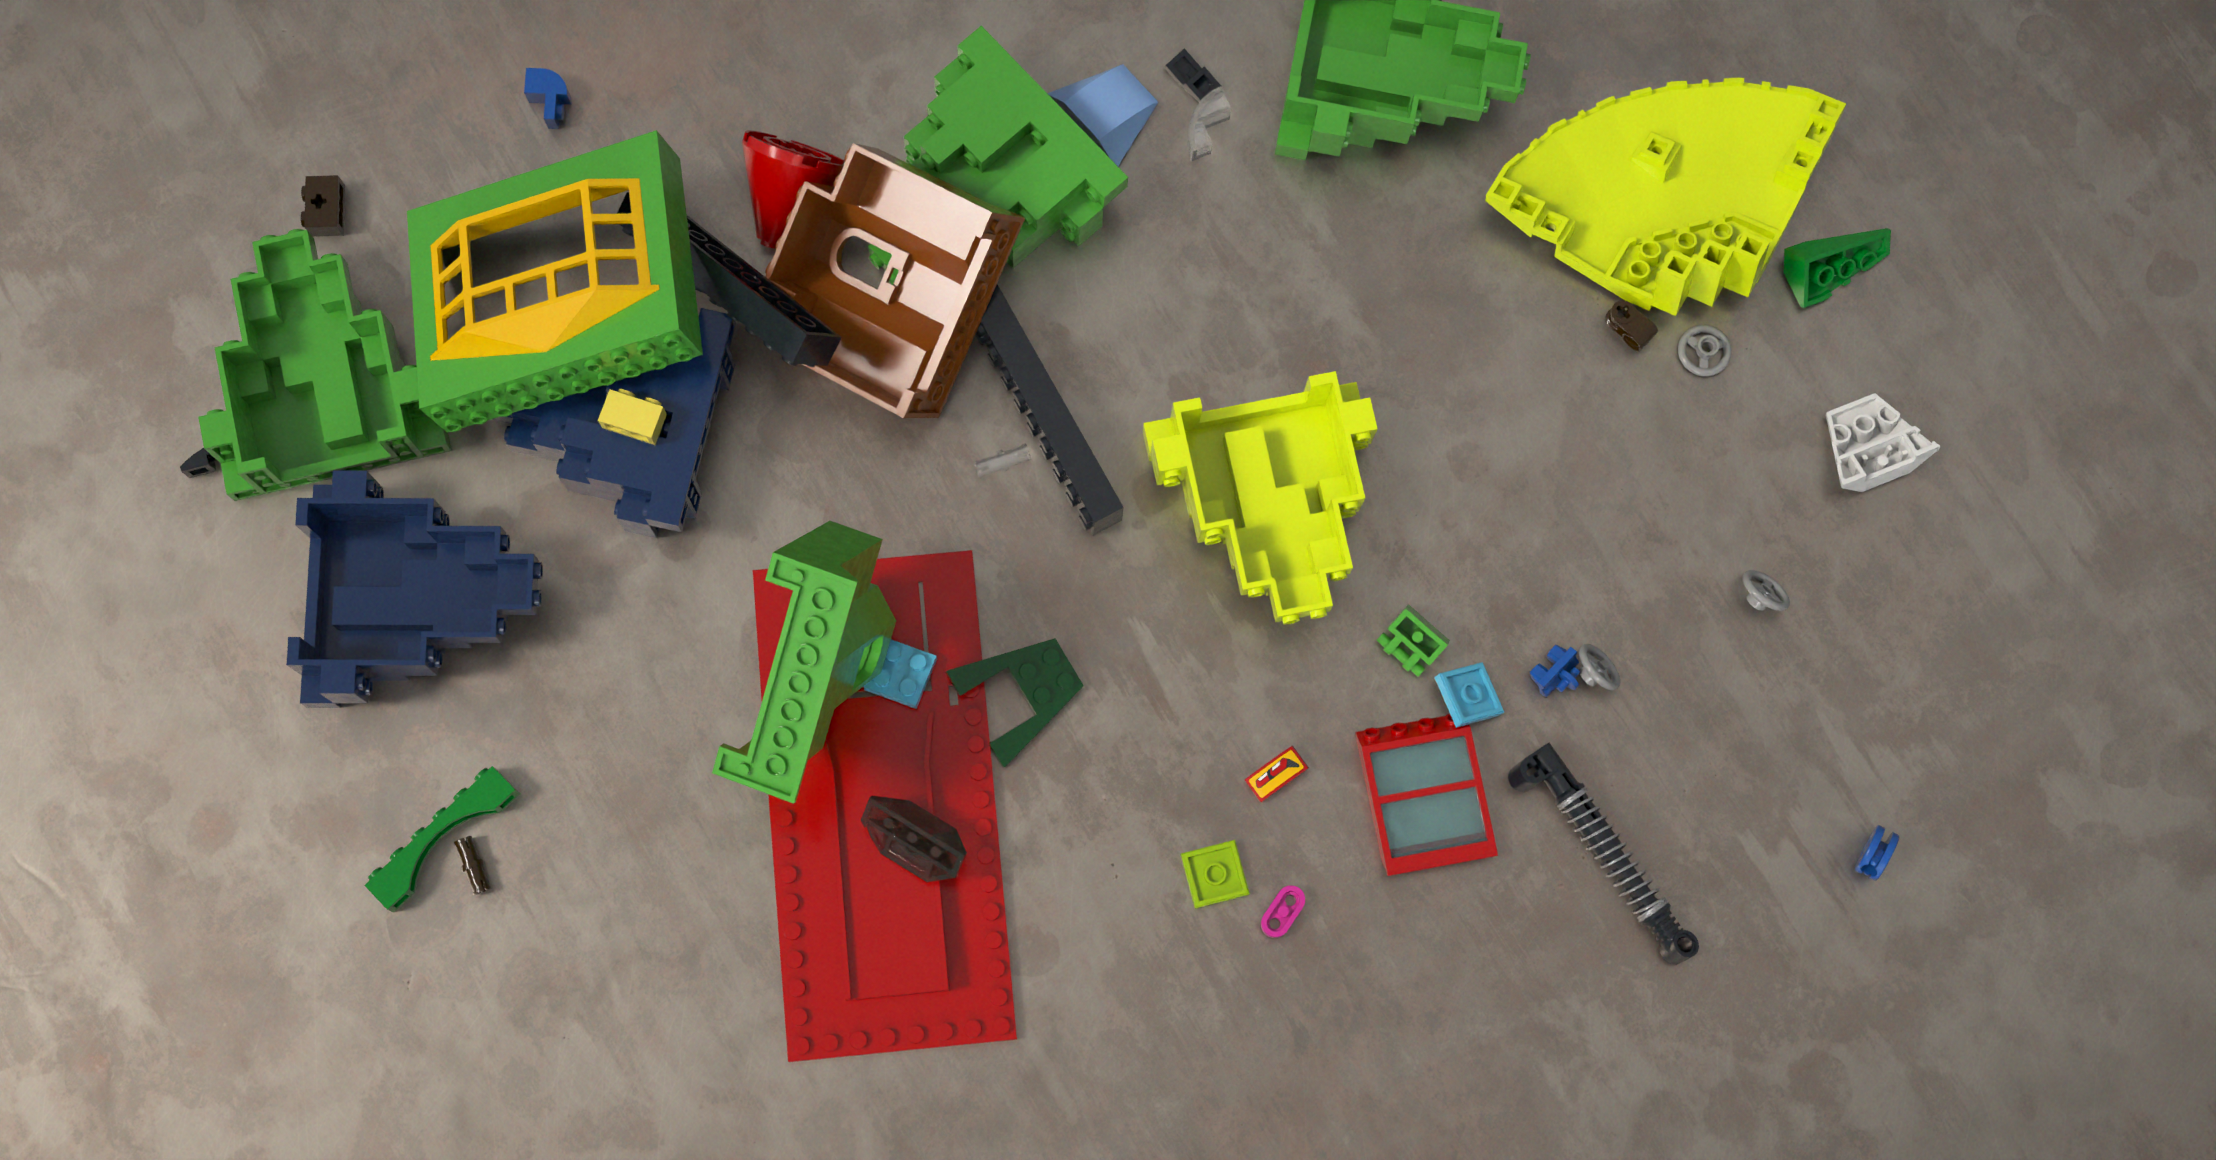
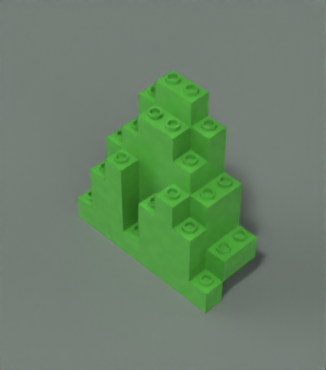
M1304 0L1275 155L1306 160L1309 151L1340 157L1342 148H1347L1348 143L1373 148L1375 139L1407 144L1410 135L1415 136L1420 122L1443 126L1446 117L1479 122L1482 113H1487L1490 99L1515 103L1518 95H1523L1526 86V79L1522 78L1523 69H1528L1531 54L1526 53L1528 43L1501 38L1503 23H1499L1500 12L1444 2L1442 0Z
M980 26L957 45L958 57L934 76L936 98L927 105L928 116L904 136L905 160L907 163L987 203L1024 217L1025 220L1006 264L1008 263L1014 269L1060 228L1062 235L1069 242L1074 241L1078 246L1085 242L1102 227L1103 208L1128 187V176L1012 56ZM872 244L868 245L870 253L868 258L877 269L882 267L886 271L892 254ZM894 268L889 280L891 284L894 283L899 272L896 268Z
M293 229L288 234L280 236L266 235L258 241H253L258 273L244 272L239 277L230 279L242 341L230 340L224 342L223 346L214 347L226 411L215 409L208 411L207 415L198 417L204 449L221 463L226 494L234 501L332 479L333 471H368L452 451L448 433L419 409L417 365L406 366L400 358L394 327L381 310L367 309L362 311L361 303L353 292L348 263L343 256L330 253L318 259L315 240L308 230Z

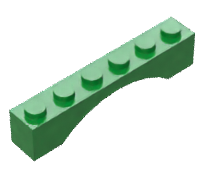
M492 766L489 769L484 768L475 776V782L468 789L466 787L461 789L453 797L454 802L447 809L443 807L438 810L432 817L433 822L426 828L421 827L411 836L412 841L405 848L400 847L389 857L391 861L383 868L378 867L368 876L369 881L364 886L387 910L395 912L415 893L417 878L423 862L431 849L445 834L470 819L502 812L520 795L517 789L495 767Z

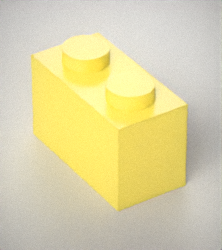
M619 389L618 392L609 390L598 422L604 429L656 445L667 414L664 407L661 406L662 403L655 399L645 398L644 401L635 398V394L624 389Z

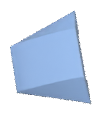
M1124 64L1047 93L1118 167L1158 104V101Z

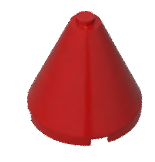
M746 130L742 146L756 237L761 240V245L775 249L778 239L785 230L787 216L793 210L797 201V192L804 184V181L834 187V181L842 171L844 160L794 140L790 142L778 139L776 135Z

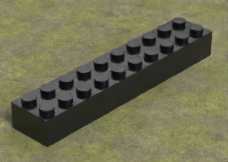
M629 192L626 193L617 214L631 213ZM687 216L695 290L709 296V301L712 304L724 308L731 319L746 326L745 330L754 336L760 337L767 348L780 353L784 362L792 366H797V364H805L809 367H815V365L828 366L842 337ZM619 224L623 227L622 231L634 237L632 224Z
M997 284L975 335L981 345L986 344L989 351L987 356L994 368L999 367L1002 374L1000 379L1007 391L1012 390L1016 409L1020 414L1025 413L1028 421L1026 425L1032 437L1038 436L1041 444L1039 449L1046 461L1049 459L1052 461L1054 467L1052 472L1059 484L1062 482L1065 484L1067 490L1065 495L1072 507L1077 506L1080 515L1078 518L1085 530L1090 529L1094 536L1122 521L1124 507Z

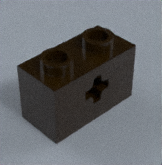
M338 175L306 176L305 186L301 188L302 200L305 202V211L301 212L302 227L308 230L313 237L344 236L345 184Z

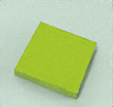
M1235 840L1180 854L1195 909L1250 895Z

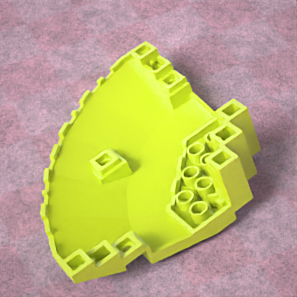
M1739 77L1724 78L1723 82L1709 83L1708 79H1704L1702 83L1687 84V81L1667 82L1665 87L1653 90L1651 87L1631 91L1629 96L1617 99L1611 96L1596 103V107L1586 112L1581 110L1577 116L1567 121L1564 118L1550 125L1544 135L1539 139L1535 138L1524 152L1516 154L1503 166L1487 192L1485 201L1529 237L1532 238L1535 235L1556 244L1555 258L1623 300L1648 311L1654 306L1676 316L1687 296L1712 307L1723 287L1749 297L1755 284L1759 282L1799 205L1805 193L1808 180L1820 162L1844 112L1846 103L1809 88L1788 85L1787 89L1770 86L1771 82L1762 81L1761 85L1744 82L1745 78Z

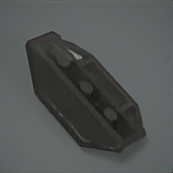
M873 795L869 798L861 822L864 827H867L870 837L880 854L926 882L952 879L958 876L967 852L956 828L910 800Z

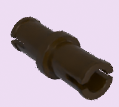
M472 836L465 837L466 839L461 838L455 841L454 845H456L463 864L461 866L462 872L467 874L473 895H478L480 892L483 893L490 890L491 886L482 867L484 861L479 859Z

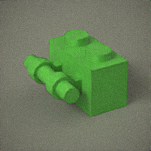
M1409 604L1388 627V630L1395 635L1394 638H1389L1383 632L1376 640L1384 647L1383 650L1388 655L1392 654L1403 663L1402 667L1406 671L1411 670L1417 677L1425 670L1418 663V660L1421 658L1430 666L1448 646L1450 641ZM1401 642L1414 652L1411 656L1399 646Z

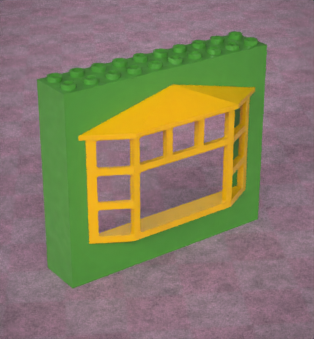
M657 130L407 211L419 409L447 433L457 432L474 424H483L487 420L509 416L523 409H532L546 402L558 401L563 397L576 393H585L595 387L611 385L618 380L637 377L641 373L654 369H663L667 365L680 361H689L694 357L703 355L681 162L678 155ZM629 190L631 213L593 214L592 202ZM582 205L586 252L473 288L470 241ZM632 224L635 248L597 249L594 225ZM460 244V256L444 270L442 250ZM598 260H636L638 285H600ZM588 264L590 287L558 297L556 274ZM462 271L463 291L446 306L445 284ZM546 277L548 300L517 310L515 286ZM505 290L507 313L476 323L474 299ZM464 307L466 325L448 340L447 320Z

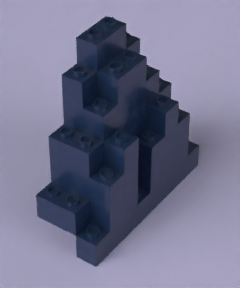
M701 308L698 317L703 355L694 357L689 361H680L667 365L663 369L644 372L637 377L618 380L611 385L595 387L585 393L569 395L558 401L546 402L532 409H523L509 416L497 417L491 420L511 424V426H507L504 434V441L510 451L557 461L556 474L559 475L558 478L567 491L615 501L614 515L617 516V520L624 531L657 538L659 528L682 532L686 517L696 519L702 497L696 476L719 389L729 391L736 365L730 352V346L736 321L731 319L727 313ZM619 389H624L635 394V398L644 401L645 398H652L662 403L661 406L664 407L667 415L656 445L601 427L598 418L609 390L618 392Z
M333 471L332 485L313 484V498H297L295 526L310 538L304 640L301 637H288L286 663L288 667L302 675L300 704L306 708H341V703H368V695L373 693V681H410V676H438V668L442 667V653H445V648H473V643H501V636L506 634L508 615H537V607H541L542 593L541 590H538V579L543 577L542 562H539L534 554H505V552L510 550V536L506 535L505 530L501 526H449V514H446V511L434 498H384L383 487L380 486L368 471Z

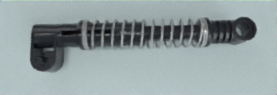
M1550 742L1515 765L1508 774V781L1511 787L1518 792H1527L1544 781L1554 795L1555 804L1559 810L1563 809L1561 814L1566 813L1569 816L1568 823L1573 822L1576 826L1574 832L1579 831L1582 835L1581 841L1586 840L1589 844L1587 850L1594 851V859L1605 860L1600 865V868L1603 869L1609 866L1611 870L1608 872L1607 877L1610 878L1616 875L1618 878L1613 883V886H1624L1620 896L1626 894L1631 896L1627 900L1626 905L1636 903L1637 907L1633 910V914L1640 913L1637 916L1639 922L1649 929L1653 928L1654 930L1651 932L1653 935L1657 933L1658 936L1655 937L1657 941L1662 940L1660 952L1663 959L1667 963L1678 965L1695 956L1699 950V942L1696 936L1688 930L1679 929V922L1674 923L1676 918L1669 916L1672 912L1670 911L1671 905L1667 898L1657 899L1654 896L1659 891V888L1652 891L1649 889L1648 885L1653 882V879L1644 882L1642 876L1646 873V870L1637 872L1635 869L1640 861L1637 860L1633 863L1629 861L1628 858L1633 855V852L1630 851L1624 854L1622 849L1627 843H1621L1618 839L1620 833L1615 834L1612 828L1614 825H1608L1605 820L1607 815L1602 816L1599 812L1601 806L1595 807L1592 802L1594 797H1588L1586 794L1588 789H1586L1583 783H1579ZM1534 767L1536 772L1528 776L1526 772Z

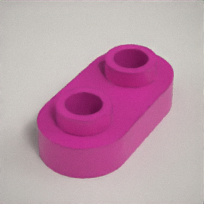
M1290 885L1279 891L1261 919V929L1265 935L1271 938H1279L1288 931L1305 905V895L1300 888ZM1287 896L1295 898L1293 906L1286 904L1285 898ZM1271 919L1279 921L1280 926L1278 929L1270 927L1269 922Z

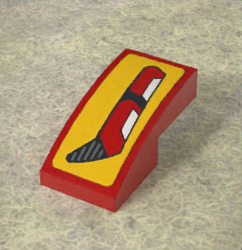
M1291 746L1247 777L1245 781L1259 801L1263 802L1309 769V767L1294 746Z

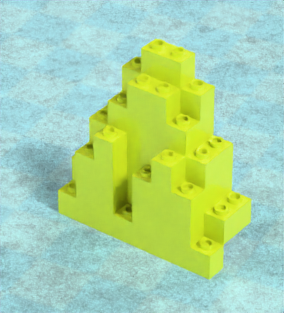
M1336 371L1309 376L1304 392L1203 412L1199 397L1173 402L1170 418L1143 423L1142 431L1149 461H1152L1157 485L1164 484V487H1173L1179 485L1180 481L1182 482L1189 518L1193 519L1197 542L1213 545L1221 542L1222 538L1223 544L1227 546L1231 568L1236 571L1240 594H1248L1249 598L1259 597L1264 594L1270 596L1275 622L1283 621L1284 625L1299 622L1300 617L1310 616L1311 619H1318L1327 616V612H1330L1333 607L1327 578H1330L1331 581L1346 579L1347 574H1350L1353 569L1342 519L1355 516L1365 500L1355 451L1367 448L1368 444L1372 443L1378 429L1370 397L1360 399L1357 382L1339 385Z

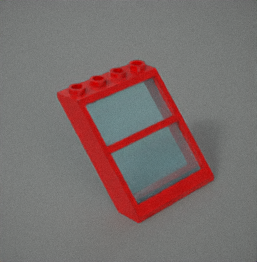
M1449 713L1446 716L1422 718L1419 721L1395 723L1391 726L1367 728L1364 731L1355 732L1379 852L1387 876L1498 856L1469 724L1456 728Z

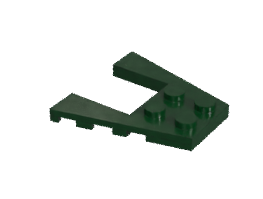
M1056 638L945 671L957 693L961 696L1005 668H1008L1035 715L989 743L991 750L1003 768L1015 758L1084 686Z

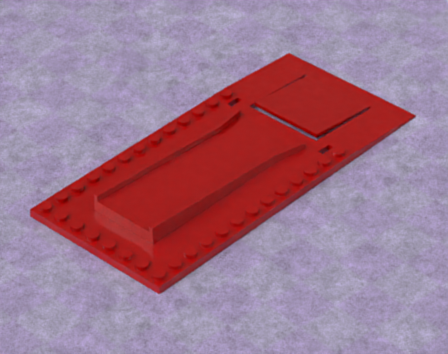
M972 550L877 559L870 583L878 585L896 619L891 640L924 651L919 582H923L928 651L930 654L937 656V661L931 673L932 691L923 692L917 709L882 696L846 699L833 711L823 748L807 762L796 802L793 804L768 794L788 1062L1017 1040L985 684L982 682L961 696L957 693L958 705L950 706L949 686H953L945 673L947 670L982 660ZM768 569L753 570L761 701L763 700L793 592L791 589L765 581ZM864 686L857 692H865Z

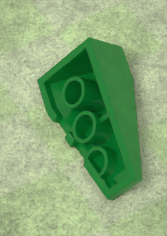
M1885 228L1805 241L1785 248L1784 275L1799 305L1805 308L1827 300L1832 296L1831 292L1840 285L1846 286L1851 282L1850 278L1861 270L1867 271L1890 254L1891 230Z

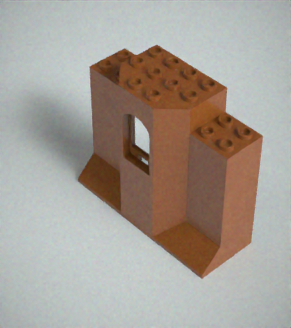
M853 143L852 147L846 152L845 164L841 173L834 181V187L804 181V184L799 188L796 195L797 201L793 210L787 216L785 230L776 243V252L772 261L766 267L765 277L842 337L828 366L815 365V367H809L805 364L802 365L902 418H939L1025 218L987 203L878 148ZM853 236H857L892 254L878 289L846 273L843 269L842 252L847 241ZM894 268H896L899 272L894 283L891 284L889 280Z

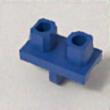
M1555 645L1547 654L1548 660L1554 665L1548 670L1539 663L1530 671L1531 679L1539 686L1540 694L1547 698L1555 688L1563 692L1566 687L1576 690L1579 686L1575 679L1580 673L1576 668L1579 661L1576 658L1577 651L1572 647L1566 650Z

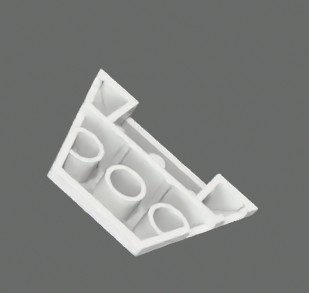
M1876 393L1826 412L1840 484L1843 489L1864 492L1909 474L1940 449V445L1935 441L1931 443L1920 434L1921 430L1916 426L1912 427L1900 417V413Z

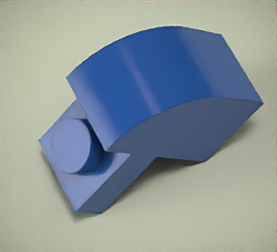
M526 68L524 94L528 102L545 104L544 121L548 129H559V122L564 119V104L572 105L571 96L564 80L559 74L549 69Z

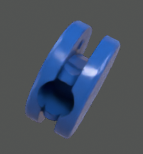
M1877 825L1871 833L1854 868L1856 872L1864 873L1874 881L1878 880L1885 870L1900 838L1898 834L1892 832L1886 842L1881 841L1885 828Z

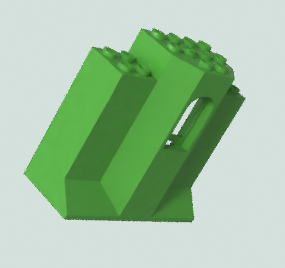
M828 521L773 552L765 581L793 590L752 739L740 749L724 743L720 745L712 771L713 774L793 804L796 802L807 762L823 748L834 709L882 672L896 624V619L878 585L870 583L883 539L833 521Z

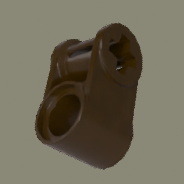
M1621 300L1616 302L1605 316L1607 326L1620 336L1631 349L1638 352L1658 333L1657 326L1628 301ZM1619 312L1624 315L1621 319L1616 316Z

